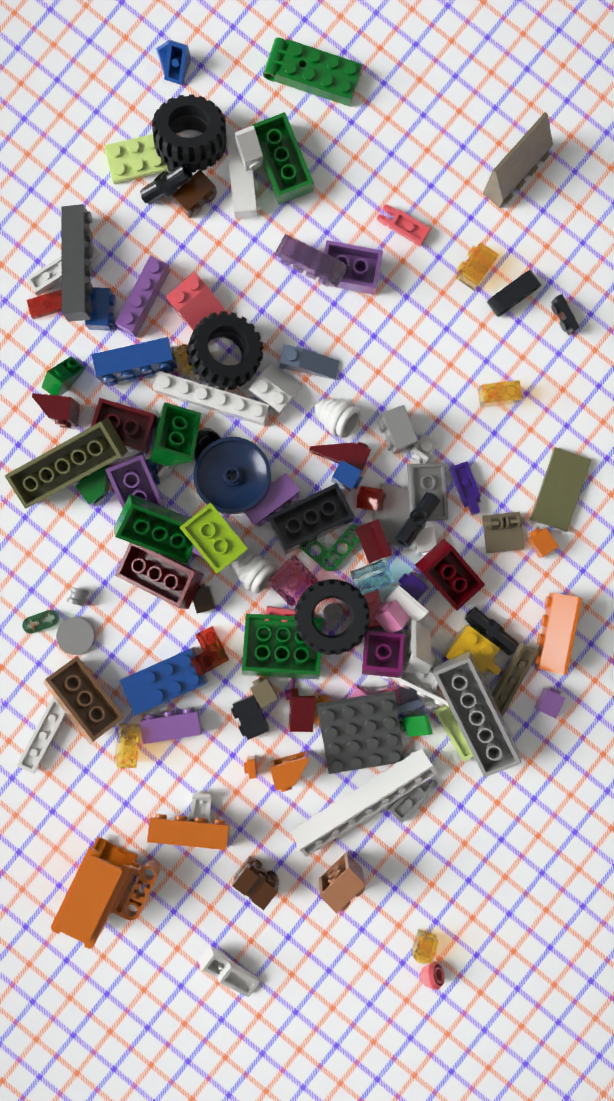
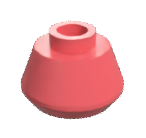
M435 961L424 966L420 972V980L424 986L433 990H439L444 984L445 975L443 968Z

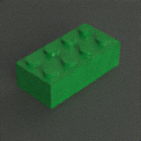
M283 112L250 125L255 128L263 154L264 164L262 166L278 205L313 192V179L286 113Z
M132 494L129 495L114 525L116 538L186 564L195 547L179 528L190 517Z

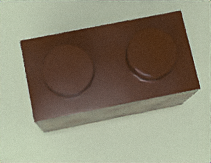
M198 170L193 175L194 177L191 181L182 185L172 195L174 202L189 218L197 215L207 202L210 203L215 199L217 194L216 186L201 170Z

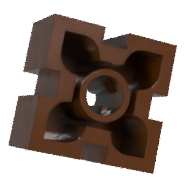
M248 857L236 872L232 887L244 896H248L255 905L264 911L278 893V875L272 870L265 871L262 868L263 864L258 859Z

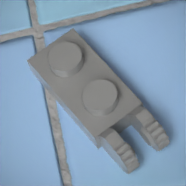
M433 780L425 790L418 786L394 801L388 807V810L403 823L429 797V794L435 789L438 782Z

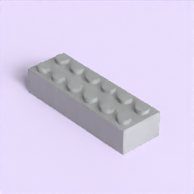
M468 651L435 665L433 675L484 778L521 764L520 752L471 652Z

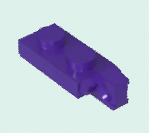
M468 461L449 467L464 508L468 507L471 515L480 513L477 503L481 502V495Z

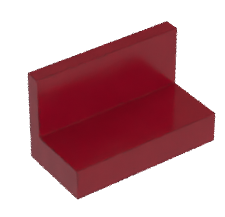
M379 519L355 528L369 564L392 555Z
M298 688L290 689L289 730L290 732H313L315 696H299Z

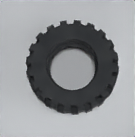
M183 94L178 95V98L174 99L172 97L168 99L167 103L164 102L156 110L152 119L154 146L157 155L165 164L169 163V167L174 169L184 163L189 165L192 173L200 169L204 171L208 166H214L216 160L219 161L223 157L227 143L226 120L221 109L215 106L214 102L211 100L207 101L202 96L195 97L194 94L184 96ZM184 130L202 132L201 135L191 138L176 135Z
M220 311L219 315L214 312L209 314L208 318L204 317L194 328L188 342L187 355L189 357L187 360L190 366L193 365L192 372L194 375L198 374L200 376L199 380L202 383L206 381L209 383L208 386L213 388L214 386H219L218 389L225 390L226 387H229V390H233L237 386L245 385L258 370L264 354L262 352L264 349L263 342H259L261 335L259 332L254 331L256 328L254 324L247 323V318L244 316L239 318L237 313L231 312L230 315L226 311ZM214 338H227L233 341L240 349L242 360L235 365H225L218 362L209 351V341Z
M338 579L322 580L308 587L300 596L295 608V626L304 643L314 651L326 655H339L353 650L352 648L356 645L358 646L362 642L363 637L366 636L368 626L370 625V608L361 591L352 584ZM328 598L340 599L350 610L351 619L348 627L337 635L322 633L315 626L313 619L316 606Z

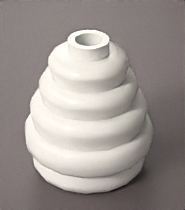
M324 398L319 400L314 408L316 417L320 419L325 429L334 437L347 438L354 432L360 420V410L351 401Z
M244 552L232 564L233 569L236 570V575L239 576V580L243 583L245 589L255 594L261 593L266 589L277 573V568L273 565L271 559L264 558L263 555H256L253 552Z

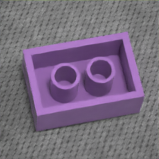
M326 240L319 284L375 295L383 251Z
M143 452L106 466L105 470L122 509L130 494L165 507Z

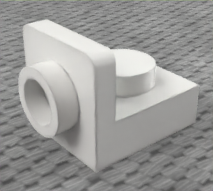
M423 434L410 451L412 458L418 463H426L439 444L426 434Z

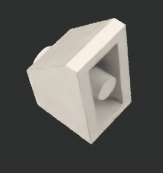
M254 126L235 132L237 150L245 170L258 169L264 163Z

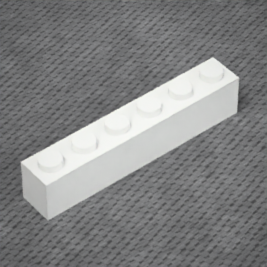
M158 371L153 387L156 394L261 426H265L270 410L269 404Z

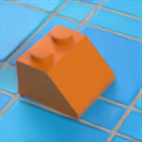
M308 750L271 760L270 771L276 791L286 792L296 785L309 762Z

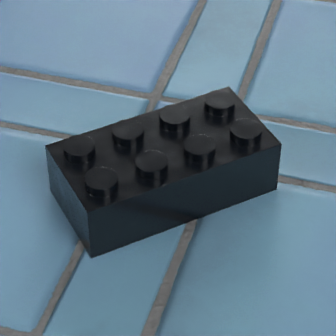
M335 483L268 516V522L286 555L353 522L355 515L338 483Z

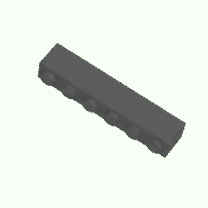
M84 204L61 206L62 315L68 322L91 320V312H93V303L91 301L93 286L90 282V276H93V269L90 264V259L93 258L90 241H92L90 229L92 215L90 211H87Z

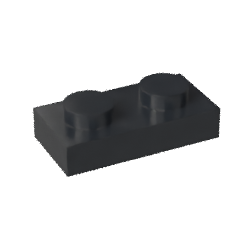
M563 294L556 296L551 301V309L559 317L562 330L570 335L577 331L580 326Z

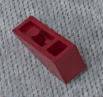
M353 442L310 446L309 452L338 464L343 460L363 472L371 449L365 443L358 442L356 444Z

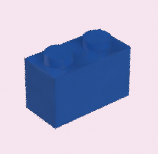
M93 287V294H91L93 312H91V320H85V326L89 330L112 331V325L115 324V314L112 312L113 306L116 305V296L110 288Z
M341 460L331 481L338 483L339 486L351 492L353 488H358L363 479L360 476L362 471Z

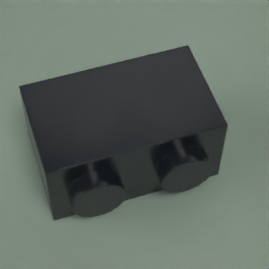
M253 694L233 702L231 711L234 718H238L240 721L239 730L243 737L246 736L247 740L269 731L270 727L264 713Z

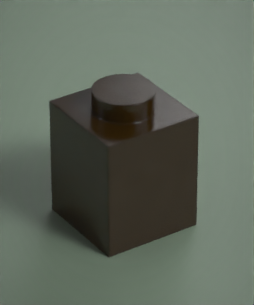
M199 585L193 598L197 614L217 608L211 586Z

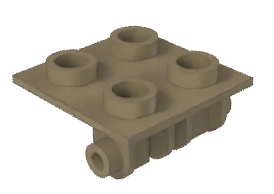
M520 512L482 516L486 553L524 550L522 533L524 519L521 517Z

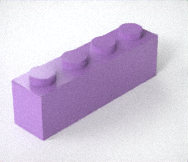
M151 255L149 256L115 322L120 330L137 337L170 273L167 263Z

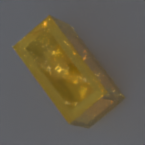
M482 242L477 247L473 245L467 254L469 259L466 263L462 261L456 270L459 272L456 279L473 291L478 287L499 256L498 253Z
M520 380L482 384L478 388L480 408L518 403L522 400Z
M119 723L114 758L117 768H137L141 729L138 724Z

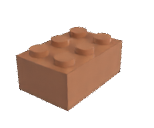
M347 851L319 877L320 897L336 914L340 910H346L351 903L350 901L355 896L359 897L364 892L366 886L362 867Z

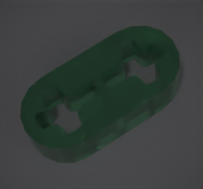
M46 610L27 617L23 621L22 627L26 633H37L56 626L59 623L60 616L55 610ZM48 613L50 616L54 615L55 619L52 620V624L50 621L43 622V619L48 618ZM30 620L32 622L39 621V624L34 626V630L28 628Z

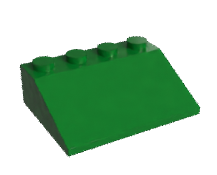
M246 614L242 675L319 680L321 652L314 651L304 643L297 632L295 616ZM313 617L315 626L322 632L323 618Z

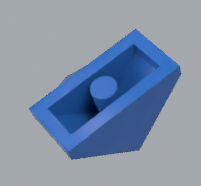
M170 39L156 48L164 73V80L183 85L191 62L189 47L186 44Z

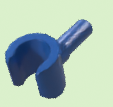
M146 459L149 468L152 469L154 480L159 485L160 480L157 476L158 463Z

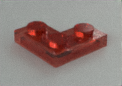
M213 626L195 634L203 650L202 653L190 659L198 676L229 661Z

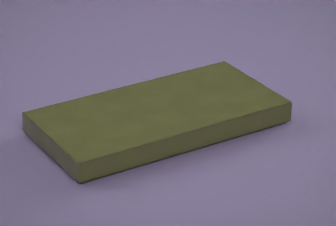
M555 447L530 520L567 532L591 459Z

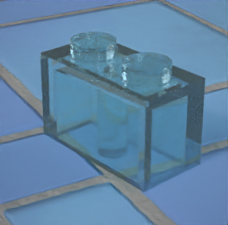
M386 558L350 571L354 585L361 591L362 595L395 583Z

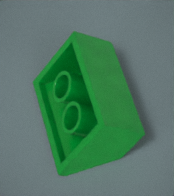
M164 402L158 417L150 461L165 466L193 461L201 413Z

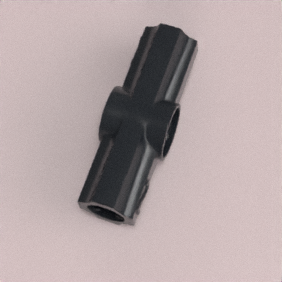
M182 163L169 172H162L153 182L140 190L141 199L145 204L151 205L164 196L166 198L170 197L179 187L192 180L194 177L192 169L188 164Z
M426 492L395 538L401 546L410 548L420 531L425 528L426 522L440 503V499L433 493ZM419 517L423 521L416 523L413 521V518Z
M475 606L466 614L464 618L466 622L499 647L506 655L510 656L515 652L519 643L507 634L499 623L492 618H488Z

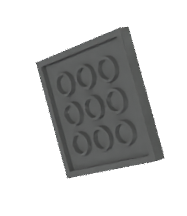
M394 691L317 703L329 774L395 764L404 759Z

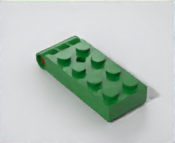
M276 37L263 72V77L269 81L350 107L363 64L289 39L286 41L283 38Z

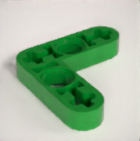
M350 526L330 550L317 540L310 543L307 550L303 548L304 546L300 547V549L326 571H334L360 541L359 538L354 537L351 540L354 544L351 546L343 537L346 536L348 539L351 536L350 530H355L359 526ZM339 543L347 545L348 550L346 553L341 554L337 551ZM313 545H318L321 548V553L318 556H313L310 553V548ZM334 550L335 554L342 558L340 561L336 558L333 562L335 566L327 568L325 566V559H331L334 556L331 552Z

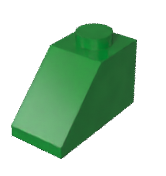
M424 710L401 715L402 721H399L402 733L406 732L408 737L433 734L428 714Z

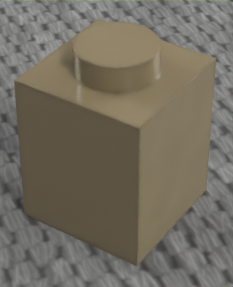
M261 676L252 682L253 685L250 689L261 709L278 700L279 697L268 677L263 679Z

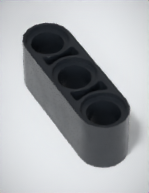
M530 269L493 295L487 301V304L495 315L500 317L541 287L542 283Z

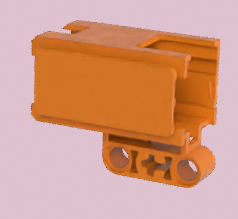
M98 836L93 846H89L52 922L51 930L57 934L62 932L85 943L84 947L88 949L93 948L103 932L111 913L130 921L137 919L159 875V864L155 861H148L141 865L136 862L139 855L118 847ZM152 869L155 875L149 876L145 870ZM138 875L132 889L130 890V885L134 877ZM142 883H145L146 886L143 892L140 893L139 889ZM134 905L137 911L129 910L128 906Z

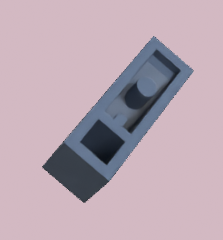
M284 344L280 368L336 380L340 361L303 348Z

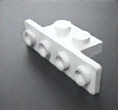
M403 665L401 678L382 676L390 681L392 679L398 681L399 685L403 688L409 689L411 687L417 690L416 693L424 698L429 696L435 699L434 702L442 707L445 705L449 706L445 697L435 692L438 683L433 675V669H430L428 674L405 672V665Z

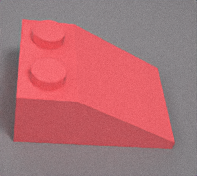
M196 272L192 273L166 296L168 303L192 331L199 324L200 320L204 317L208 318L209 314L215 312L219 315L220 311H226Z

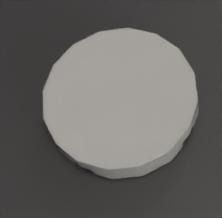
M71 617L64 620L59 625L56 633V640L60 649L71 655H80L88 651L93 646L96 638L95 629L91 623L81 617Z

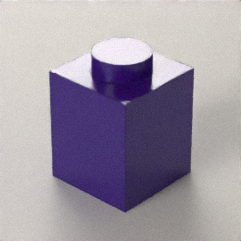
M412 572L404 573L398 580L399 586L417 601L429 588Z

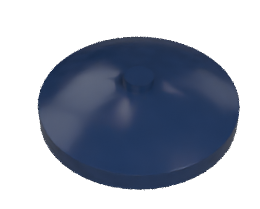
M225 437L212 442L200 453L193 472L194 485L200 498L207 505L211 502L218 512L241 514L256 507L266 496L271 484V468L266 455L255 443L241 437Z

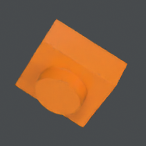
M255 755L248 756L247 762H244V772L249 775V779H255L258 775Z

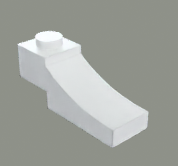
M209 946L198 960L202 971L216 977L220 984L248 998L260 983L257 976L246 971L228 958L224 952L212 946Z

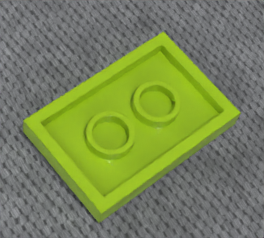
M211 502L179 527L216 574L220 573L248 550Z

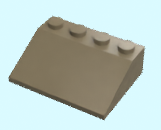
M546 112L541 115L493 169L482 194L498 208L503 203L507 205L514 196L512 193L516 189L519 191L526 183L525 178L528 175L532 177L539 168L537 165L541 161L544 163L551 155L549 151L553 141L549 117Z

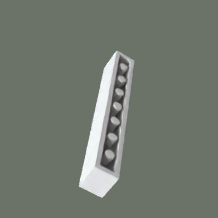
M422 748L412 752L407 758L396 762L388 770L380 772L372 780L364 782L353 792L347 793L342 799L331 803L326 809L315 813L310 819L292 829L290 832L298 849L305 857L311 855L436 776L437 772Z

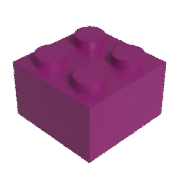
M368 631L364 641L362 674L401 678L405 634Z

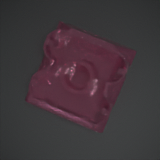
M295 555L289 558L267 580V583L291 607L297 604L300 596L308 587L319 582Z

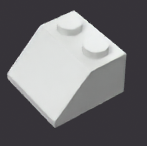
M272 363L259 375L250 387L249 392L260 402L269 404L270 409L281 416L303 385Z
M395 585L381 602L383 604L397 600L410 617L404 628L409 627L412 620L419 622L429 612L399 585Z
M414 620L411 621L404 638L405 672L428 674L431 667H434L435 658L431 655V649L434 647V638H431V630Z

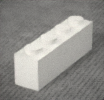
M227 137L235 219L257 217V210H260V200L255 197V191H259L258 180L253 177V173H256L257 169L245 170L237 150L236 137Z

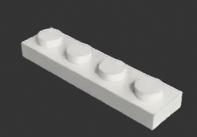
M90 241L93 258L90 259V262L101 256L92 241ZM61 256L26 278L37 296L62 281Z
M54 697L51 698L16 765L31 774H35L66 715Z

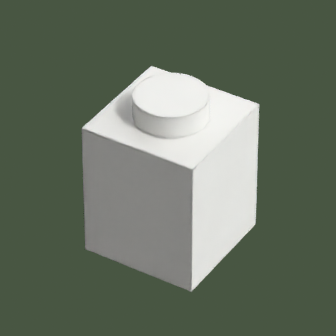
M433 526L421 530L414 540L417 553L422 552V556H425L437 545Z

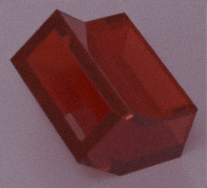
M361 486L357 495L356 508L372 511L383 510V502L386 497L385 492L382 489Z

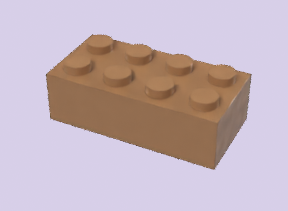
M78 656L48 676L43 682L89 744H92L125 718Z

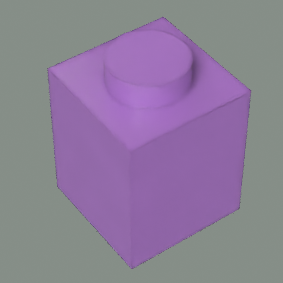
M543 687L534 708L556 719L565 701V697L560 695L561 691L550 687V689Z

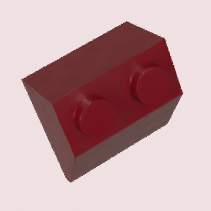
M32 393V398L49 419L54 421L56 425H60V428L71 429V426H78L80 404L72 397Z

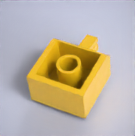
M466 624L443 653V656L447 659H452L470 651L481 674L489 670L493 674L498 675L502 670L494 664L496 660L494 656L500 648Z

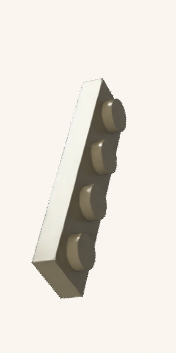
M520 642L491 694L502 717L539 653L537 649L523 642Z

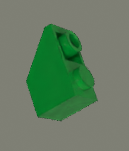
M70 356L47 371L41 387L50 395L61 396L71 388L86 367Z
M106 466L78 480V484L75 486L89 505L94 506L108 495L110 479L105 470Z

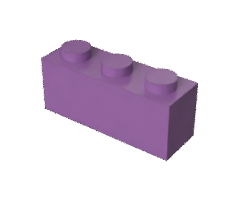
M285 473L270 484L266 496L256 507L244 513L254 526L259 525L261 527L268 522V516L284 509L283 505L288 501L291 504L297 500L300 490L289 475Z
M194 707L182 709L183 712L175 713V710L163 712L164 715L156 716V713L144 715L145 718L140 720L143 744L201 735L203 730L199 709L194 710Z

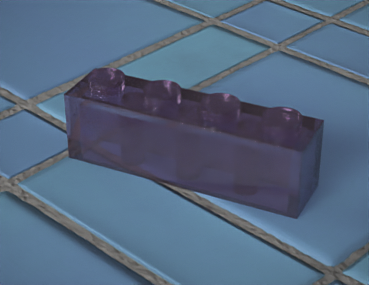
M287 234L282 238L274 254L281 258L279 262L287 267L293 265L292 269L301 274L305 271V276L314 281L318 278V282L326 287L332 285L337 288L348 268L340 260Z

